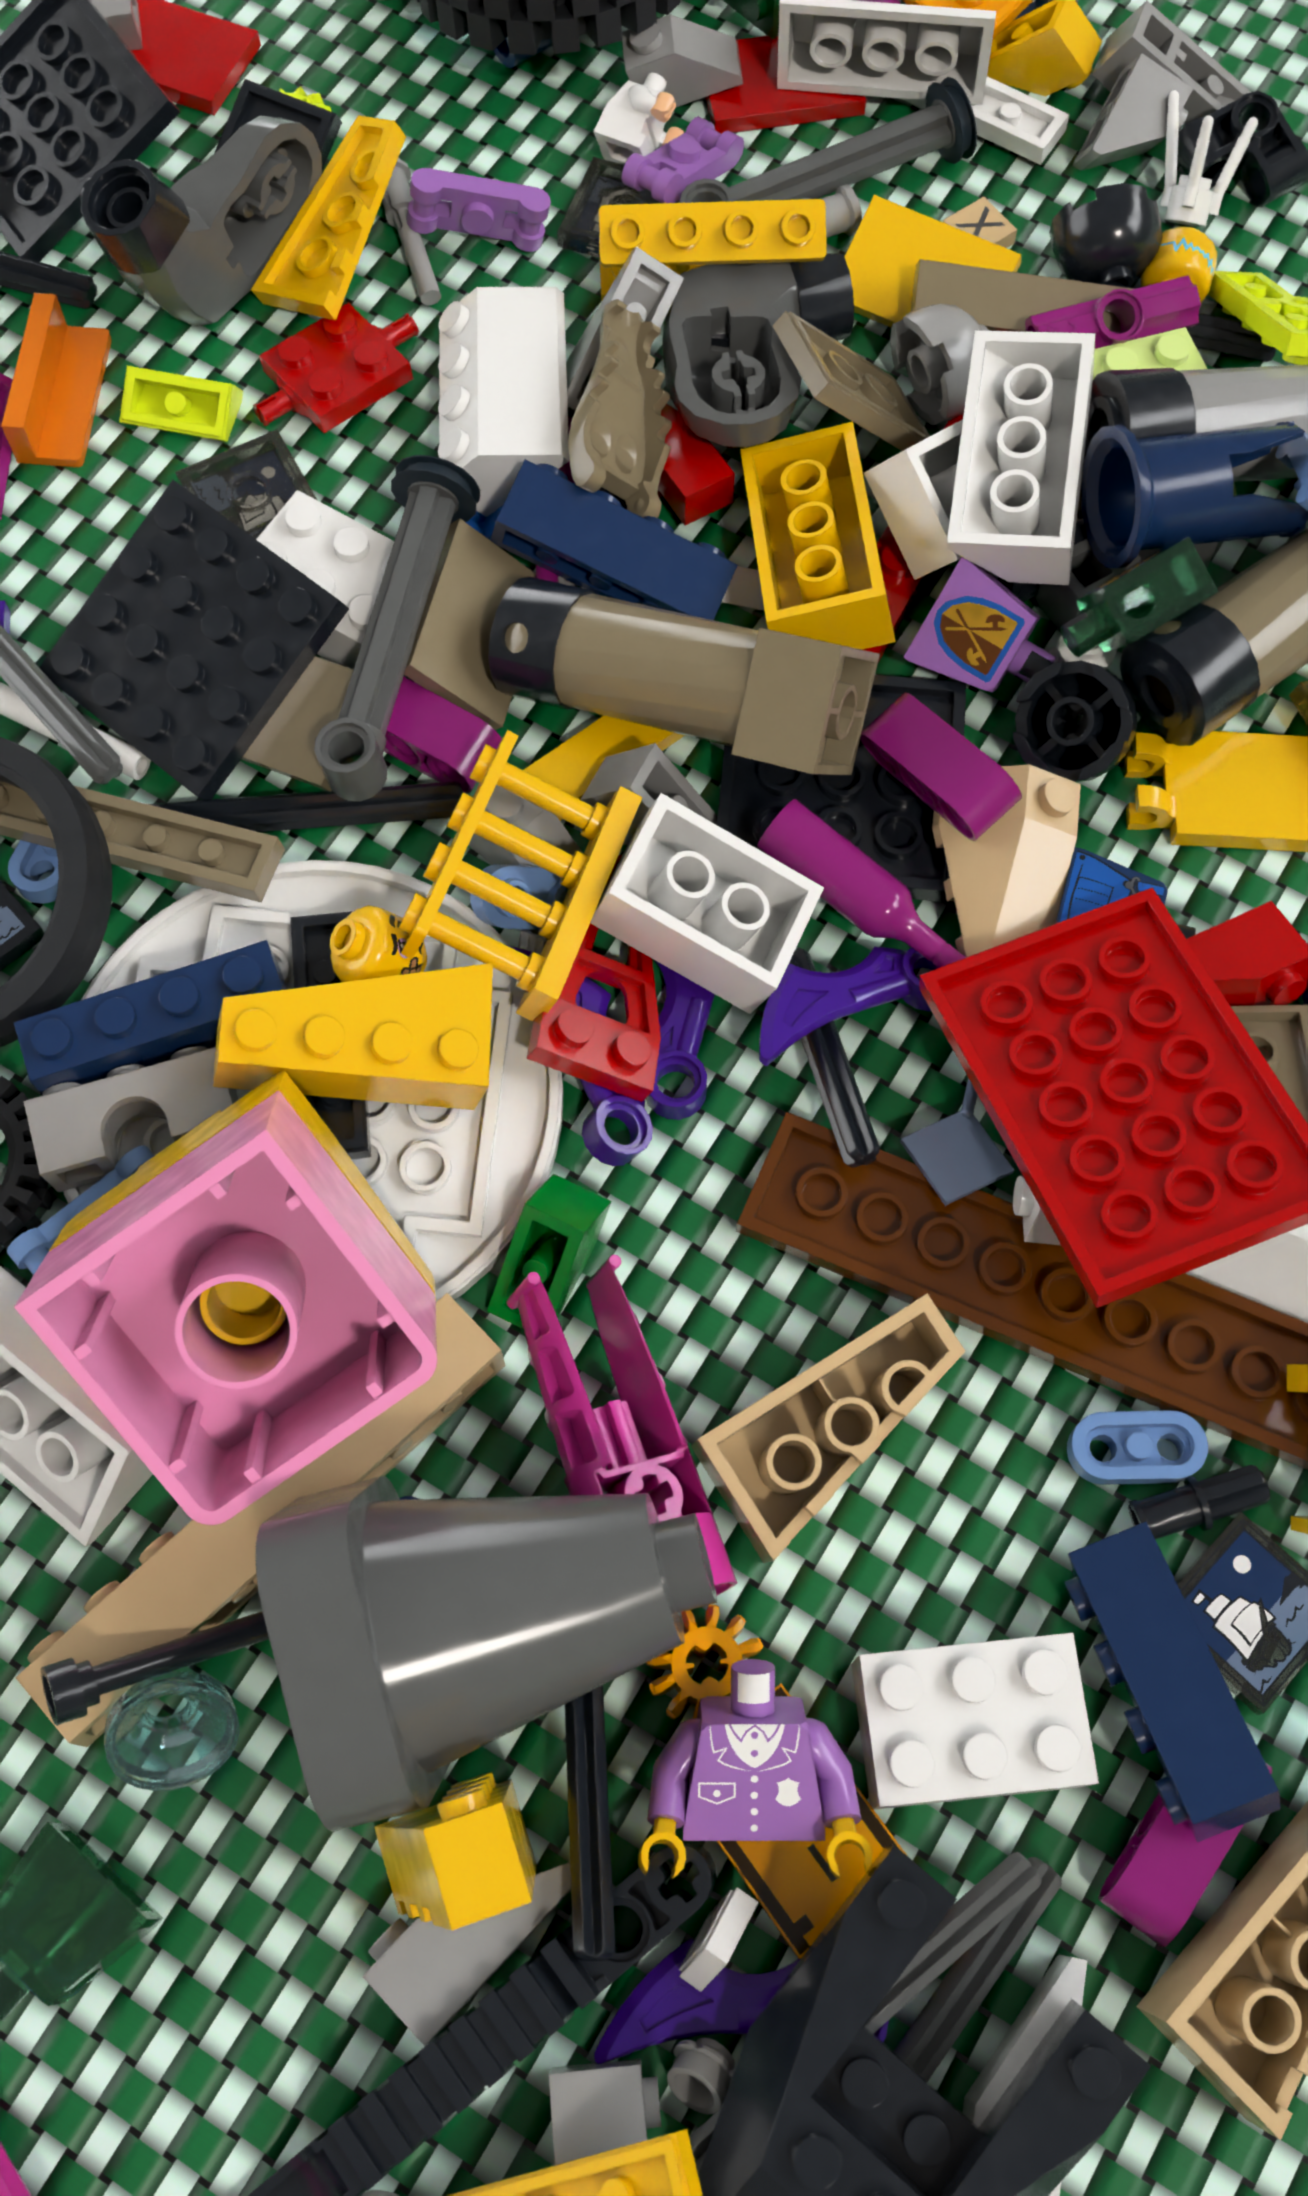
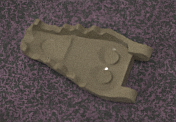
M616 299L606 304L603 309L598 355L589 382L572 418L568 439L572 478L578 487L590 493L596 492L603 487L625 500L629 511L641 517L652 516L658 518L661 511L658 486L671 449L665 443V436L672 426L671 420L661 416V410L670 400V394L661 389L665 374L660 370L652 369L655 358L650 353L652 343L661 334V329L651 321L645 322L639 312L626 310V304Z

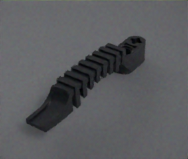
M682 1841L686 1849L685 1864L691 1861L699 1871L691 1882L697 1894L691 1896L684 1888L677 1890L674 1894L667 1889L665 1881L672 1873L667 1861L671 1858L675 1862L674 1854L668 1846L658 1851L649 1859L646 1875L642 1873L639 1867L613 1889V1906H627L639 1915L643 1930L639 1943L633 1946H622L615 1943L616 1951L610 1959L593 1962L577 1960L573 1950V1926L571 1924L540 1950L542 1954L538 1958L534 1955L509 1976L510 1981L507 1984L503 1981L478 2002L480 2006L477 2009L473 2006L448 2027L450 2030L448 2033L445 2030L248 2196H361L366 2190L371 2189L396 2165L403 2162L427 2139L429 2140L441 2130L457 2113H461L486 2090L484 2088L486 2085L490 2088L515 2065L513 2063L515 2060H518L520 2063L545 2040L543 2037L547 2033L549 2036H552L575 2014L574 2010L580 2007L582 2010L612 1982L697 1912L713 1893L717 1880L716 1865L710 1853L698 1843Z

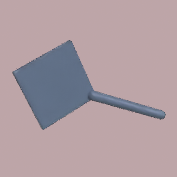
M969 1078L961 1111L907 1135L900 1140V1143L945 1206L1014 1172L1012 1166L973 1114L978 1094Z

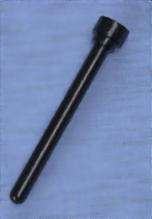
M263 1611L92 1666L89 1660L76 1664L73 1658H68L41 1667L43 1690L54 1724L57 1726L87 1716V1707L99 1704L100 1695L268 1640L269 1635Z

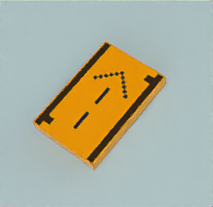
M782 1683L775 1687V1696H790ZM855 1785L861 1814V1821L855 1825L856 1833L862 1835L869 1842L872 1849V1864L889 1842L907 1855ZM826 1826L825 1841H716L798 1959L804 1956L866 1873L864 1854L854 1844H844L836 1851L835 1860L838 1865L840 1879L831 1873L827 1863V1849L830 1841L834 1838L833 1829Z

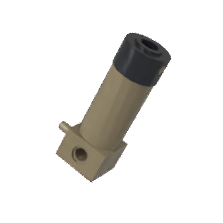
M1308 528L1200 600L1183 606L1133 639L1122 650L1120 661L1122 681L1127 685L1133 697L1138 715L1158 736L1177 746H1192L1244 711L1260 695L1308 664Z
M534 577L520 578L506 591L495 614L490 632L488 653L491 678L497 690L506 695L566 710L575 708L733 747L732 755L810 774L852 775L880 655L879 653L764 628L755 630L601 596L593 590Z

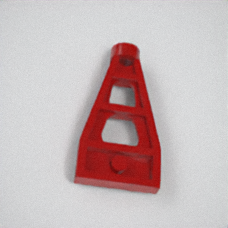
M618 855L617 860H616V862H615V864H614V867H613V869H612V872H611V874H610V876H609V879H608V881H607V884H608V882H609V880H610V878H611V876H612V874H613V872H614V870H615L617 864L619 863V861H620L622 855ZM590 923L559 999L548 1013L543 1011L533 1020L526 1059L643 1102L654 1090L661 1042L652 958L629 945L627 965L593 952L592 947L599 928ZM586 977L622 991L626 1011L625 1024L577 1006L576 995Z

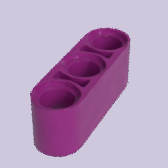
M403 676L386 731L384 752L439 783L456 781L461 784L463 792L468 794L478 783L469 777L485 744L497 749L502 738L495 729L479 717Z
M905 692L861 732L860 740L870 755L885 770L969 840L976 841L1022 799L1019 787L999 764L909 693Z
M1266 1763L1270 1773L1272 1774V1767ZM1158 1792L1103 1883L1098 1897L1099 1901L1162 1948L1167 1946L1188 1920L1243 1825L1197 1843L1187 1821L1174 1826Z

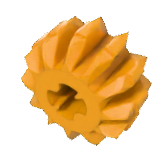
M708 1605L705 1614V1627L697 1628L691 1610L681 1612L685 1633L684 1644L672 1649L673 1653H664L646 1663L647 1666L654 1669L670 1670L671 1672L668 1675L655 1679L650 1683L649 1689L653 1696H661L676 1689L678 1694L669 1703L666 1710V1715L672 1720L681 1715L688 1702L696 1705L693 1718H696L700 1699L707 1696H731V1665L736 1661L755 1656L762 1650L763 1644L760 1638H751L739 1645L736 1643L735 1639L742 1632L746 1620L741 1615H736L732 1618L726 1630L723 1631L716 1628L720 1615L719 1606ZM712 1650L722 1658L717 1668L718 1671H726V1674L719 1682L712 1677H707L699 1684L689 1676L693 1674L694 1664L686 1662L693 1653L704 1658Z

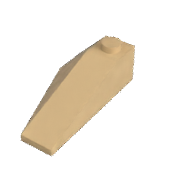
M1030 764L1001 766L1019 787L1022 799L976 841L969 840L934 811L932 830L936 848H944L950 878L943 882L947 901H955L961 935L955 941L956 947L965 957L1055 924L1077 840L1081 784Z

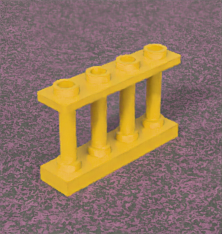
M822 199L602 205L599 208L601 301L635 247L640 248L679 275L710 264L822 261L827 253L825 201Z
M507 730L497 749L485 744L469 778L479 783L473 797L464 792L462 793L446 826L457 833L450 847L439 842L428 863L423 877L432 881L433 884L427 897L425 898L415 893L405 912L399 929L409 933V936L401 953L413 959L426 935L485 964H493V968L517 979L516 987L525 992L516 1014L533 1021L543 1011L548 1013L559 999L642 797L620 786L607 806L596 802L593 807L508 763L507 760L519 735ZM498 785L581 828V836L589 839L584 854L576 850L571 855L485 811L495 786ZM473 834L561 877L560 885L568 888L563 903L554 900L552 905L463 861L462 858ZM450 884L540 928L538 935L547 939L541 955L532 952L530 956H527L439 912L438 910Z

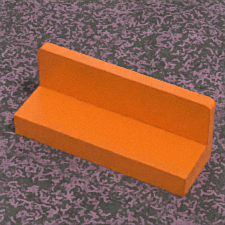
M34 293L1 427L17 463L81 467L86 457L112 338L109 330L105 328L67 326L56 294Z

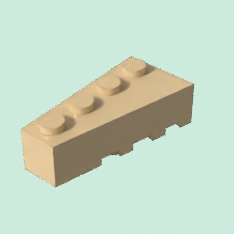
M928 1293L698 1438L691 1445V1448L763 1563L774 1561L797 1533L824 1507L851 1474L868 1459L895 1426L910 1413L965 1353V1349Z
M1308 1801L1136 2006L1247 2121L1279 2140L1282 2139L1293 2114L1287 2110L1303 2074L1308 2076Z

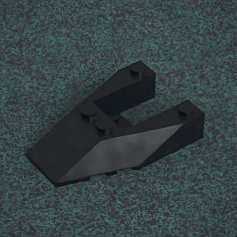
M889 1842L871 1865L869 1873H865L749 2027L698 2175L703 2196H1049L1105 2133L1151 2065L1086 2009L1071 1999L980 2127L975 2125L864 2026L957 1900L900 1849Z

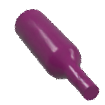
M797 799L790 801L781 810L759 840L757 848L760 851L824 887L820 898L866 935L873 938H893L905 942L929 961H933V964L938 968L966 958L949 943H945L946 941L920 919L915 910L911 892L905 884Z

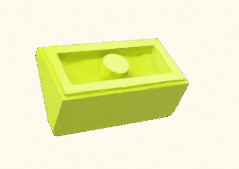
M127 366L119 422L228 442L242 403L243 390L234 384Z

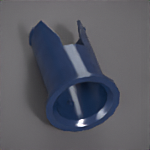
M1294 421L1279 422L1275 426L1136 439L1135 435L1124 425L1102 427L1092 438L1084 460L1081 482L1082 516L1086 536L1095 557L1106 568L1127 567L1138 556L1140 550L1278 535L1280 537L1297 536L1306 528L1308 511L1298 503L1256 494L1234 496L1232 468L1268 455L1273 447L1301 438L1305 431L1298 427Z

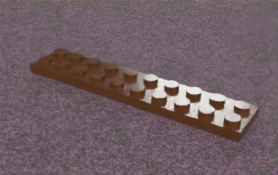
M786 1112L737 1222L736 1232L909 1304L928 1293L943 1318L1165 1411L1185 1413L1195 1419L1201 1426L1308 1470V1392H1287V1364H1308V1323L1186 1273L1096 1308L1061 1245L1024 1242L1023 1216L1014 1214L1013 1203L977 1190L945 1206L915 1163L879 1150V1153L876 1155V1161L872 1164L851 1168L843 1162L833 1130Z

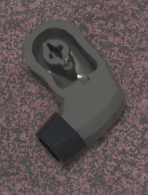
M258 116L241 126L216 153L203 164L188 171L171 189L141 162L130 159L112 161L96 171L84 183L80 193L81 213L86 225L107 259L117 268L123 280L146 301L178 320L193 326L207 325L218 322L251 290L322 175V155L314 134L303 124L281 117Z
M826 253L824 260L811 262L710 264L680 274L684 280L665 317L662 337L665 381L670 398L684 424L697 436L727 448L743 449L768 442L787 428L799 396L802 378L772 326L786 310L787 312H793L836 341L849 338L854 324V297L850 271L843 254Z

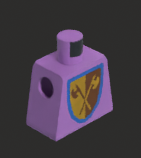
M963 557L959 560L903 657L911 663L988 692L996 691L1008 672L1028 682L1034 674L1053 664L1056 659L1052 654L1027 640L1037 625L1040 616L987 570Z

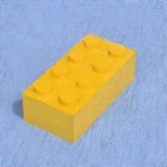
M853 421L740 449L768 629L861 650L896 642Z

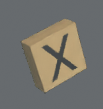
M985 197L980 198L943 220L945 224L1005 248L1015 243L1017 229Z

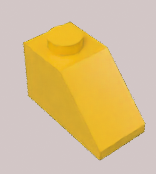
M1052 0L1012 21L992 40L987 76L1005 85L1045 97L1065 87L1073 89L1083 83L1091 74L1092 65L1102 40L1075 0Z

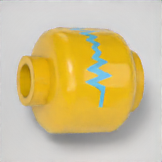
M1176 227L1162 232V241L1157 254L1141 275L1140 288L1189 275L1191 282L1197 285L1200 302L1202 303L1210 291L1217 265V250L1213 241L1203 232L1192 227Z

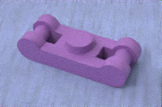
M699 116L695 117L688 125L684 134L674 138L646 156L633 153L623 167V184L637 191L647 189L652 192L653 199L661 203H676L680 201L681 193L687 185L696 180L715 179L732 169L741 158L744 140L730 131H724L721 134L715 131L713 123Z
M420 168L413 172L410 183V195L413 200L409 202L406 217L407 224L413 231L420 234H429L438 228L512 241L517 248L526 252H534L541 248L545 234V227L542 222L547 219L551 204L550 197L544 190L527 185L431 168Z

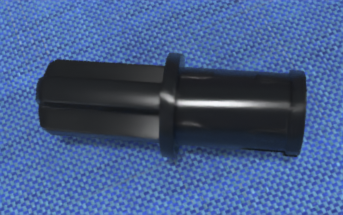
M1248 1465L1201 1481H1197L1193 1476L1184 1479V1486L1138 1501L1136 1499L1129 1501L1128 1510L1133 1526L1147 1522L1156 1540L1199 1526L1203 1531L1213 1528L1214 1520L1266 1504L1270 1500V1490L1263 1472L1255 1465Z

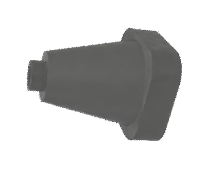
M380 1476L297 1498L263 1522L256 1539L255 1556L259 1596L305 1784L320 1821L331 1832L428 1808L451 1762L684 1644L685 1636L681 1612L717 1603L711 1565L696 1514L692 1513L659 1522L654 1504L648 1493L400 1500L390 1480L385 1476Z

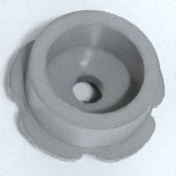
M699 2038L696 2042L683 2040L673 2050L676 2058L667 2074L669 2087L674 2095L689 2108L703 2114H715L720 2110L732 2080L735 2067L734 2059L723 2045L713 2039Z

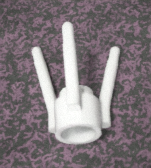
M1172 90L1168 95L1165 185L1160 206L1167 207L1164 219L1166 221L1188 226L1206 227L1209 214L1218 216L1223 195L1250 143V139L1258 125V119L1251 117L1247 121L1213 190L1210 191L1212 180L1201 177L1214 120L1212 116H1205L1202 121L1199 138L1197 139L1189 175H1180L1177 185L1179 93L1176 90Z

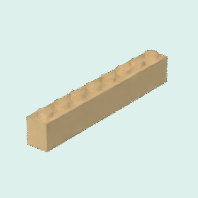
M448 1293L436 1302L437 1365L435 1372L426 1383L226 1522L217 1525H205L191 1520L176 1535L172 1532H167L158 1537L140 1555L139 1561L142 1565L121 1584L117 1580L106 1584L86 1602L83 1609L87 1614L66 1633L63 1630L53 1632L33 1648L27 1657L31 1664L15 1678L68 1743L83 1747L90 1746L168 1673L100 1695L99 1704L87 1707V1716L56 1726L47 1706L41 1679V1667L68 1658H73L76 1664L89 1660L91 1665L95 1666L223 1624L259 1591L255 1555L257 1534L263 1522L299 1497L385 1476L506 1366L502 1350Z

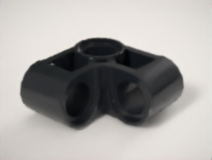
M1250 92L1215 112L1206 115L1212 116L1214 121L1201 177L1212 180L1210 189L1214 188L1244 129L1243 127H1245L1251 117L1258 119L1257 132L1253 133L1250 143L1235 171L1250 201L1257 207H1263L1308 183V151L1302 141L1296 137L1281 113L1277 102L1270 95L1263 92ZM1205 116L1194 119L1178 132L1177 161L1186 175L1190 173L1197 139L1199 138L1202 121Z

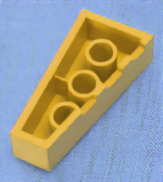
M493 964L224 997L217 1025L213 1087L253 1090L273 1075L285 1070L303 1095L475 1110L489 1087Z
M488 1772L452 1785L451 1790L447 1791V1795L442 1797L443 1801L437 1805L374 1826L397 1911L400 1915L407 1914L410 1918L420 1916L422 1922L426 1923L432 1920L433 1925L452 1931L532 1902L537 1864L512 1779L496 1784L493 1772Z

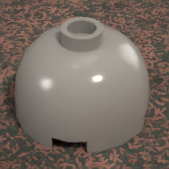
M935 304L907 313L903 320L894 323L891 327L890 346L895 370L905 366L909 380L915 390L906 395L918 415L931 425H936L942 421H950L964 413L975 330L989 331L983 324L979 325L973 316L956 305Z

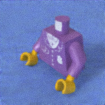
M745 1659L731 1665V1696H707L700 1699L697 1717L679 1724L654 1763L647 1816L648 1822L654 1828L653 1834L642 1844L638 1853V1865L642 1873L646 1875L648 1872L650 1847L655 1844H664L674 1854L675 1862L672 1868L671 1879L679 1874L686 1861V1849L682 1841L675 1834L676 1829L682 1826L683 1841H825L826 1826L833 1829L834 1838L830 1841L827 1849V1863L831 1873L840 1879L838 1865L835 1860L836 1851L844 1844H854L864 1854V1867L866 1874H868L872 1865V1849L869 1842L862 1835L856 1833L855 1825L861 1821V1814L852 1766L825 1723L813 1718H806L801 1698L795 1696H775V1666L772 1663L759 1659Z

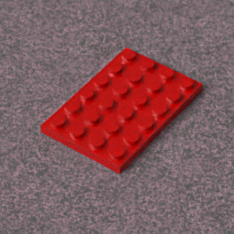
M1153 887L920 975L919 990L1096 1308L1308 1224V1124Z

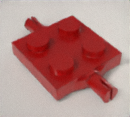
M348 302L341 306L336 321L321 318L288 339H285L259 355L264 372L279 387V391L253 405L257 417L261 423L263 422L264 426H268L271 422L292 410L308 417L323 433H326L413 380L410 362L396 347L419 334L416 322L408 313H405L401 318L386 327H377L370 324Z

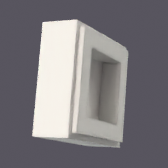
M738 1887L734 1891L730 1890L707 1915L679 1969L681 1971L679 1977L701 1992L728 1964L758 1902Z

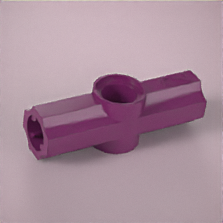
M1189 275L1133 290L1115 289L1105 294L1102 298L1033 315L1025 320L1026 332L1095 333V349L1183 327H1186V329L1193 328L1199 323L1201 302L1197 285H1194ZM1104 311H1109L1118 318L1121 328L1120 333H1114L1106 327L1103 320Z

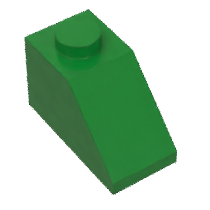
M553 1174L524 1204L487 1312L523 1329L519 1308H509L507 1306V1299L530 1272H536L540 1275V1279L558 1318L592 1255L612 1201Z

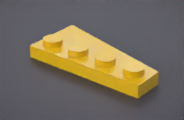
M357 116L251 288V291L262 304L336 321L406 139V135L396 121Z

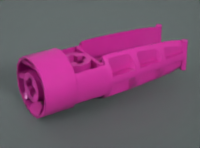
M611 1255L586 1283L601 1340L620 1397L618 1400L610 1401L604 1406L594 1409L591 1407L563 1330L540 1279V1275L536 1272H530L507 1299V1306L511 1309L519 1308L528 1344L527 1353L529 1361L537 1376L546 1408L545 1420L556 1441L566 1473L564 1481L569 1494L602 1495L603 1492H607L606 1494L648 1493L654 1504L659 1522L695 1513L706 1545L716 1595L718 1596L733 1588L738 1582L690 1452L687 1438L682 1434L665 1389V1381L655 1365L640 1329L639 1320L633 1312L614 1272L621 1265V1258L618 1255Z

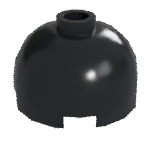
M1127 183L1102 186L1095 189L1096 200L1085 203L1072 211L1071 202L1063 206L1052 219L1049 234L1058 266L1067 280L1130 288L1134 282L1141 278L1142 273L1157 254L1162 241V223L1156 200L1153 201L1148 198L1147 189L1144 186Z
M1082 660L1055 662L1034 674L1018 694L1016 702L1019 703L1015 716L1016 732L1013 731V741L1026 764L1074 782L1091 781L1114 769L1130 751L1138 728L1136 704L1127 685L1108 668Z

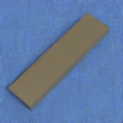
M920 259L915 268L911 311L935 304L956 305L973 316L979 325L983 324L989 331L1026 332L1025 320L1030 316L1102 298L1105 294L1115 289H1133ZM1104 311L1103 320L1106 327L1114 333H1120L1121 328L1118 318L1113 313Z

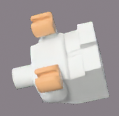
M650 72L643 85L628 80L607 102L593 131L598 145H600L599 148L604 161L624 167L625 162L633 153L646 156L656 148H660L674 138L684 134L682 129L675 126L670 127L667 133L663 131L665 123L671 118L675 110L676 102H674L673 95L664 92L667 82L659 74Z

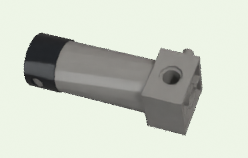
M1308 365L1199 370L1152 368L1108 370L1099 373L1092 382L1084 460L1092 438L1102 427L1112 425H1124L1135 435L1136 439L1275 426L1279 422L1294 421L1298 427L1308 434ZM1279 445L1273 447L1268 455L1232 468L1233 482L1298 478L1294 468H1288L1276 458V451Z

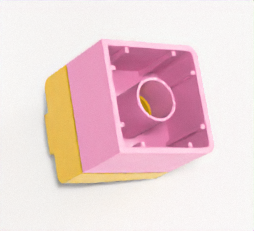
M285 1070L273 1075L222 1112L221 1110L217 1111L139 1166L137 1171L75 1215L63 1227L14 1306L184 1512L194 1521L205 1525H217L231 1519L426 1383L435 1372L437 1365L436 1289L432 1272L337 1138Z

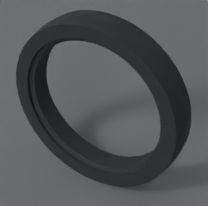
M0 737V781L25 791L41 810L51 829L56 845L59 872L54 910L40 943L22 968L0 987V1047L18 1039L13 1022L61 1007L78 988L89 971L105 935L111 910L113 886L112 866L104 832L86 799L64 774L49 761L15 742Z

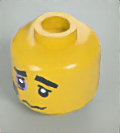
M367 905L354 910L335 926L330 937L333 971L342 982L424 972L427 965L424 941L413 959L404 956L401 951L409 933L399 929L403 918L382 908Z

